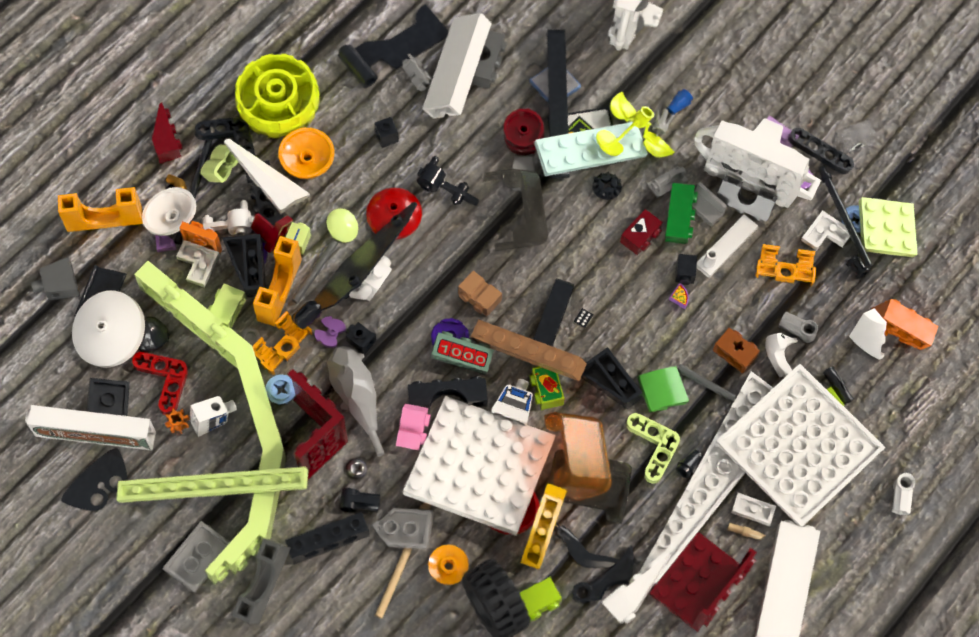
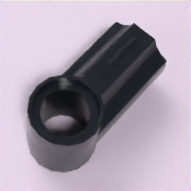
M342 488L340 510L345 512H356L359 510L378 513L380 494L363 493L354 488Z

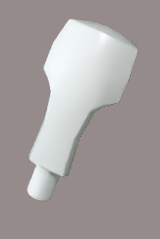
M782 333L767 336L765 348L767 356L778 376L785 378L792 369L785 359L784 351L789 345L797 343L798 340Z

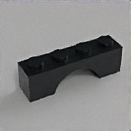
M475 376L467 380L453 378L450 381L433 380L429 383L415 381L408 384L409 404L428 408V411H430L431 405L436 399L445 395L457 396L468 405L476 407L488 406L486 378Z

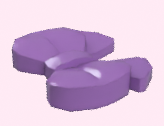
M331 316L325 317L321 320V323L328 328L327 332L315 330L314 336L325 347L334 348L337 346L336 337L338 334L345 332L346 327L341 320L332 319Z

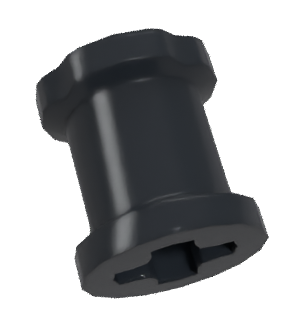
M859 254L850 258L846 263L847 267H851L857 279L864 277L871 270V268H865Z

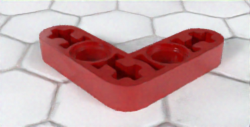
M136 353L132 358V363L136 370L166 377L158 406L164 415H170L172 409L176 411L188 375L186 363L178 359L155 354ZM144 358L147 363L139 365L137 361H141ZM157 362H164V369H155ZM181 366L183 371H179V374H177L175 369ZM172 383L179 385L178 390L175 392L168 390L169 385ZM168 396H170V397H171L170 403H171L172 407H168V409H165L164 404H165V405L168 404V401H169Z

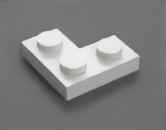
M824 211L819 214L801 239L802 242L816 251L826 237L843 247L850 238L846 226Z
M184 240L176 257L178 260L193 264L186 278L187 282L205 288L220 254L212 249Z

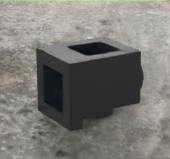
M359 322L356 325H350L346 330V341L364 355L377 341L376 334Z

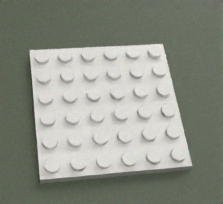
M801 364L791 371L716 441L725 453L801 527L885 448Z
M445 396L403 490V495L517 536L556 435L529 425L524 426L523 423L498 414H491L490 411Z

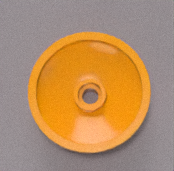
M300 128L290 132L282 140L278 151L283 169L290 175L300 179H312L324 174L332 165L335 154L331 139L324 132L314 128Z

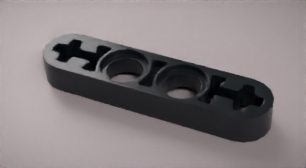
M796 127L788 135V140L793 146L835 171L847 174L854 168V161L851 157L806 130ZM809 143H815L817 150H812L809 147ZM825 152L832 153L833 159H827Z

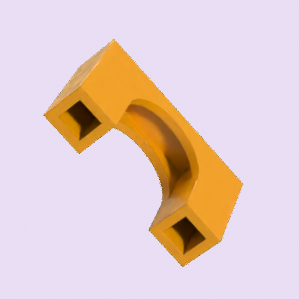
M135 187L116 189V204L105 208H92L83 205L77 193L58 195V213L67 232L143 224L142 205Z
M282 236L279 237L273 252L275 269L271 284L268 289L259 287L253 302L257 321L276 327L275 322L280 317L302 261L298 241Z

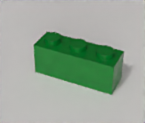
M672 183L665 237L666 242L688 244V238H692L693 227H690V220L694 221L696 210L692 209V204L697 202L698 192L694 191L695 185Z

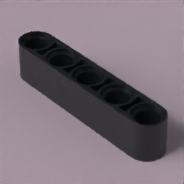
M556 278L533 340L553 347L574 289L573 283Z

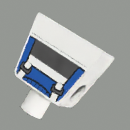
M518 379L515 387L506 385L494 404L491 414H498L527 426L533 396L531 392L526 391L529 382L524 379Z
M217 396L191 405L190 422L199 437L226 424L228 414L236 411L237 408L233 400L223 403L221 397Z

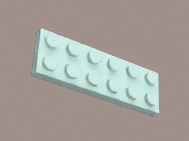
M633 122L537 139L534 145L545 176L646 157L648 153L643 145L639 128L634 126L618 141L624 147L623 152L618 156H611L605 153L597 144L596 134L600 130H607L615 138H618Z

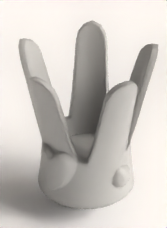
M658 109L656 111L655 124L652 128V131L657 134L656 136L666 134L668 125L675 116L672 115L671 118L666 120L668 115L667 109L664 110L662 116L659 115Z

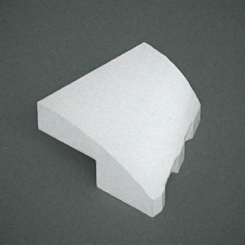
M875 309L863 313L849 337L865 352L880 360L884 357V353L881 352V346L885 343L886 337L884 332L887 322Z

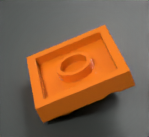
M182 221L180 231L183 241L186 240L217 251L219 254L221 253L220 240L214 230L203 229V224L192 221L190 224Z

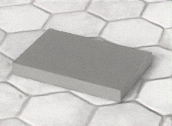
M200 521L162 569L196 593L208 578L205 570L228 546L230 541Z

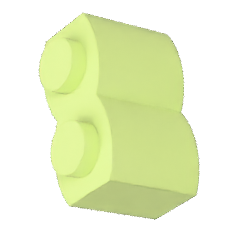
M218 145L212 151L210 159L204 163L200 174L208 182L222 183L228 179L232 168L238 164V161L226 145Z

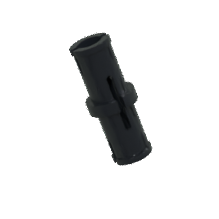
M834 367L826 369L823 374L843 404L847 405L852 402L854 398L845 386V381L841 380Z

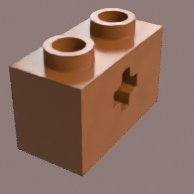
M731 328L726 330L713 348L716 354L742 374L754 362L760 352L754 343L748 342L738 331Z

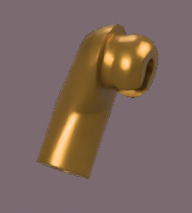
M171 174L167 175L165 182L177 188L187 190L183 179Z

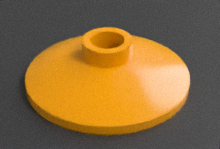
M443 545L435 549L431 554L428 568L431 576L437 582L444 585H453L462 580L464 573L468 571L469 561L465 552L459 547ZM451 564L452 568L450 570H447L445 568V565Z

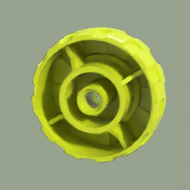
M287 54L264 55L256 61H251L237 78L235 85L236 107L240 117L255 133L267 135L269 138H280L287 136L294 130L308 127L315 118V112L318 111L319 87L314 74H312L310 68L303 61H299Z

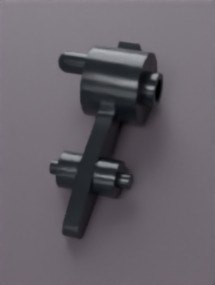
M437 156L432 157L431 161L418 171L417 183L423 190L437 192L439 187L453 194L451 200L454 205L461 204L463 200L475 206L478 205L479 199L467 193L469 190L467 182H460L458 186H454L444 181L446 174L440 167L436 166L439 162Z

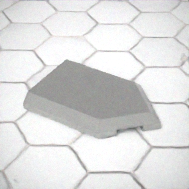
M393 508L380 521H376L371 526L388 547L428 549L433 510Z

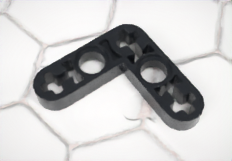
M241 117L201 121L196 124L194 134L197 139L212 140L233 137V141L256 157L249 126ZM222 125L226 128V131L219 132L216 127ZM240 139H245L248 141V144L242 146L238 143V141Z

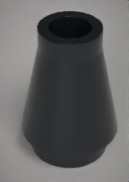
M694 450L679 461L676 467L677 473L683 478L692 477L700 461L703 459L702 453Z

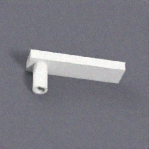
M744 214L697 262V269L710 278L757 230L758 225Z

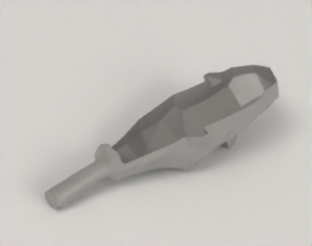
M336 347L328 359L327 365L330 383L343 400L340 408L341 410L350 411L351 415L362 426L367 435L370 436L377 456H383L385 452L376 433L379 429L376 413L377 396L371 373L362 362L365 356L362 353H357L356 349L352 347Z

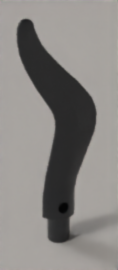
M555 524L553 530L556 532L555 535L565 543L573 559L579 565L588 568H611L619 560L588 552L569 529L564 525Z

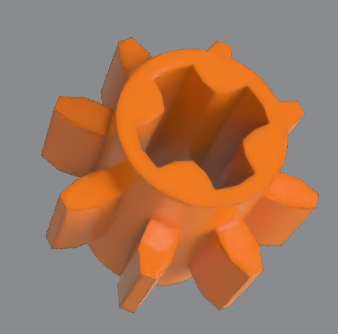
M172 409L170 415H165L169 420L165 425L166 428L171 427V433L179 431L182 434L184 428H189L186 421L190 420L188 415L184 416L183 409L180 412Z

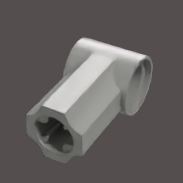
M785 312L778 326L798 336L805 343L814 341L818 331L816 322L801 319L788 312ZM810 329L813 333L808 334L804 330Z

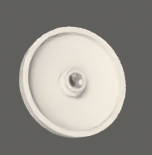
M104 291L89 298L77 312L72 327L73 344L79 356L89 364L101 368H111L126 362L135 354L144 336L145 319L142 309L133 298L119 291Z

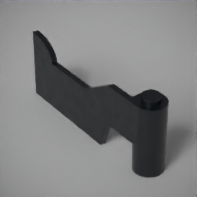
M424 4L416 13V23L393 38L366 41L356 48L352 45H343L339 49L338 57L363 88H368L378 79L371 66L379 61H383L397 70L403 66L402 62L404 60L410 59L408 54L414 58L446 39L449 31L430 8Z

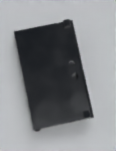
M94 265L74 317H76L81 306L92 296L104 291L120 292L127 274Z

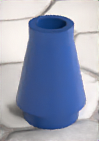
M682 89L677 92L666 109L670 114L675 115L690 105L693 97L686 89Z

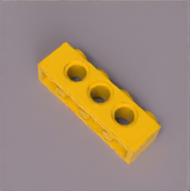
M547 484L521 560L522 564L540 570L567 490Z

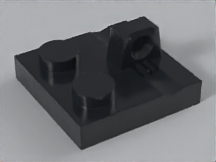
M90 378L87 412L127 416L130 382Z

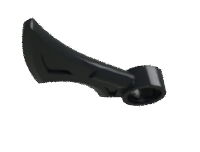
M629 545L622 557L609 570L589 584L585 582L577 583L572 591L573 599L579 604L602 600L604 593L611 586L616 584L629 585L634 567L633 546ZM579 588H585L588 591L586 598H579L577 596Z

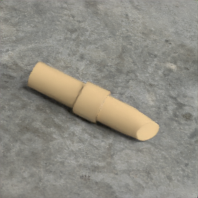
M729 523L727 530L747 538L751 537L762 540L766 537V535L746 526L742 527Z

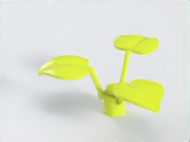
M623 92L617 94L610 103L612 114L617 119H625L626 122L630 121L633 123L618 138H615L607 130H600L596 134L597 144L605 153L611 156L620 155L624 147L618 141L634 126L637 128L645 127L643 145L650 154L655 157H666L674 153L659 136H656L653 132H648L651 125L649 121L654 117V113L650 108L643 106L636 113L633 106L624 97Z

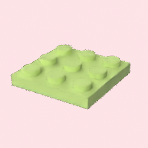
M861 197L859 199L861 242L866 252L915 257L917 255L914 205L911 203Z

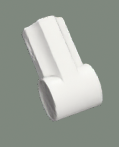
M903 473L893 483L892 512L895 514H910L912 492L915 486V479L911 474ZM900 480L906 481L908 488L901 486Z

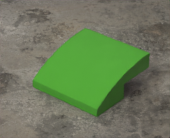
M676 366L655 370L637 377L649 412L662 411L671 406L684 405L689 402Z

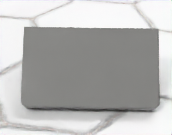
M699 182L695 189V192H698L697 202L692 204V209H696L695 213L712 227L724 216L727 205Z

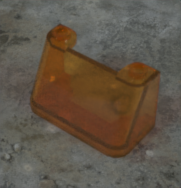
M552 412L544 415L545 425L548 430L552 432L561 431L566 466L559 468L555 472L554 486L567 490L566 495L577 501L607 492L612 485L602 422L594 417L561 412Z

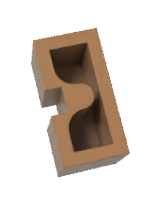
M474 270L458 286L459 297L464 302L472 304L479 314L483 313L485 316H488L502 301V293L491 284H487L485 279Z

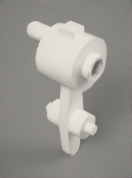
M246 200L240 202V209H234L227 213L228 220L213 222V218L209 217V215H205L201 219V224H203V229L219 231L228 229V232L234 236H244L252 232L250 227L253 223V215L248 210Z

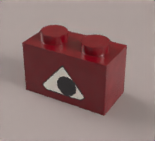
M645 209L622 233L620 243L638 256L641 251L645 252L649 248L650 241L653 238L657 239L660 236L663 222Z

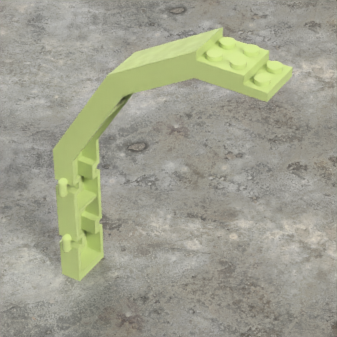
M147 261L134 274L139 288L166 311H170L177 320L212 349L215 348L223 358L238 369L263 450L259 470L285 468L286 457L252 345L230 327L227 328L219 318L185 290L178 288L174 281ZM280 491L254 493L247 525L205 570L209 579L214 584L218 581H223L228 575L227 571L229 569L234 574L238 570L241 572L247 566V560L252 555H257L263 539L271 538Z

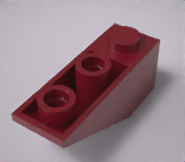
M162 102L159 103L152 142L160 164L180 158L179 150L183 149L180 140L174 137L177 134L174 123H169L168 119H171L169 109H164Z

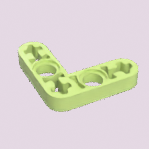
M633 413L627 419L626 426L628 430L658 445L644 473L646 481L654 484L661 480L679 445L680 437L675 431L641 414ZM635 419L639 420V425L632 426V421H635ZM644 423H646L647 425L645 426V430L643 432L641 431L642 426H644ZM650 427H654L658 430V435L650 436L647 430ZM673 437L674 442L671 443L669 449L665 448L668 442L667 439ZM663 452L667 455L668 459L661 462L657 459V454ZM657 465L659 466L656 473L658 476L655 475L653 478L650 476V472H652L655 466Z

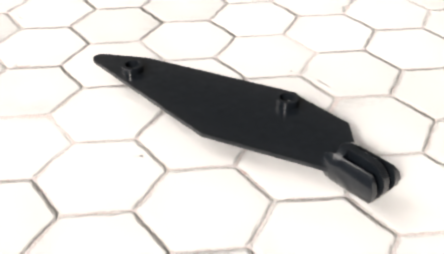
M412 202L402 212L393 216L387 225L347 258L313 301L306 302L292 315V321L299 328L305 329L321 315L323 310L336 306L354 289L359 288L407 225L417 203Z

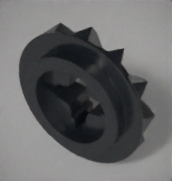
M609 172L600 173L594 178L592 184L595 195L604 200L616 198L622 190L621 179L616 174L613 175ZM611 181V188L607 187L604 189V183L607 184Z

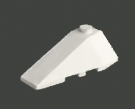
M667 551L651 562L645 568L646 571L644 573L640 572L633 576L629 581L630 585L620 586L602 601L621 624L624 622L628 624L636 617L634 613L638 611L671 556Z

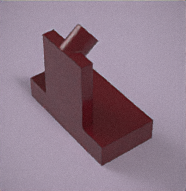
M258 213L254 215L250 228L257 234H260L267 242L264 249L271 253L274 251L279 237L286 236L293 219L287 215L273 226Z

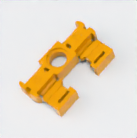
M762 245L761 257L756 265V278L762 275L775 277V281L794 283L797 280L811 282L810 286L814 284L816 268L813 267L815 251L798 249L796 258H799L798 263L792 264L777 262L778 260L775 257L778 255L780 246ZM781 269H788L791 275L783 276Z
M287 311L275 322V326L279 330L282 328L285 331V336L273 348L265 345L266 342L263 337L252 346L255 356L261 361L262 367L264 369L267 368L268 372L272 375L275 374L274 370L284 359L288 361L297 352L301 341L308 334L312 335V329L309 326L305 329L299 328L292 321ZM286 343L291 344L292 349L289 352H284L281 349L282 345Z

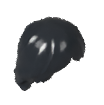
M144 317L145 331L138 350L140 352L157 350L165 345L166 342H169L170 334L166 326L156 317Z

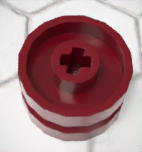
M518 109L511 112L504 122V141L507 148L518 155L535 153L537 150L534 142L537 139L544 138L542 118L530 109Z

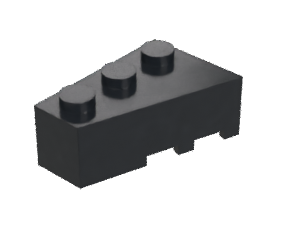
M261 235L223 237V242L246 296L256 297L259 287L266 288L264 250Z
M608 347L586 362L587 364L581 378L624 408L629 409L643 399L642 391Z

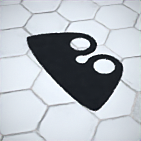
M114 448L93 462L68 487L61 501L72 507L89 511H98L104 508L108 502V495L103 489L98 488V484L103 482L108 491L117 492L118 487H111L110 479L113 476H119L122 481L128 480L126 466L119 449ZM97 493L101 494L104 499L102 504L98 506L93 505L91 497Z

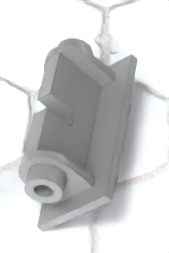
M408 54L410 59L404 60L402 67L409 77L415 74L411 81L416 89L422 92L428 84L431 85L430 80L432 78L426 70L423 71L421 68L423 64L420 59Z
M677 166L648 182L647 185L655 196L659 198L671 191L672 183L684 184L688 181L684 175L686 170L684 167Z

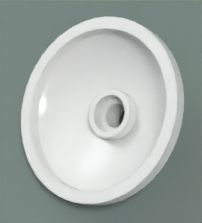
M177 187L168 188L157 193L144 207L142 213L144 226L150 233L158 236H167L179 232L182 221L189 224L195 215V198L188 190Z

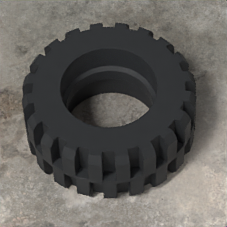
M487 559L464 573L462 583L466 595L477 616H479L482 624L492 637H513L528 628L530 616L528 615L529 612L507 572L504 571L503 567L496 560Z

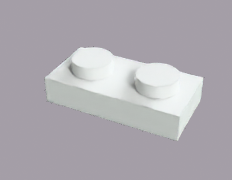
M738 493L731 513L770 526L776 506Z

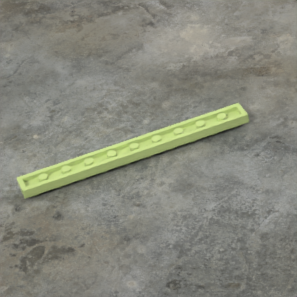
M306 467L118 481L117 501L123 503L307 489L308 469Z

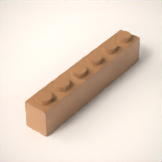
M479 319L471 334V338L478 344H487L491 349L576 381L580 380L587 364L577 355Z

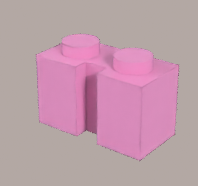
M410 404L403 406L396 446L420 450L427 438L424 430L425 426H429L431 417L428 414V408Z

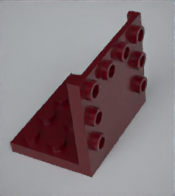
M292 369L287 373V376L292 379L296 397L293 401L321 427L320 429H315L311 433L310 439L305 443H300L294 453L297 467H306L308 469V481L348 443L344 416L335 409L336 405L329 398L325 399L317 386H311L302 372L299 371L297 373Z
M698 532L649 595L696 632H699L703 625L707 627L720 609L718 606L722 601L725 602L732 593L730 590L734 585L738 586L741 580H744L757 561L754 559L757 552L750 547L741 563H739Z

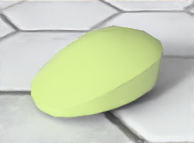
M335 209L327 216L326 224L328 231L336 241L347 243L356 238L358 223L351 212L345 209Z

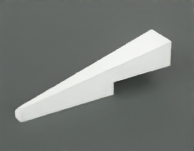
M226 139L224 141V144L257 187L261 188L280 214L310 196L307 191L232 140Z

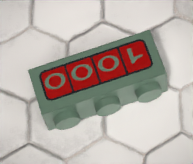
M442 331V333L438 332L430 358L485 375L488 372L494 350L490 349V346L487 344L479 343L477 345L471 343L472 340L461 337L458 339L453 337V334Z

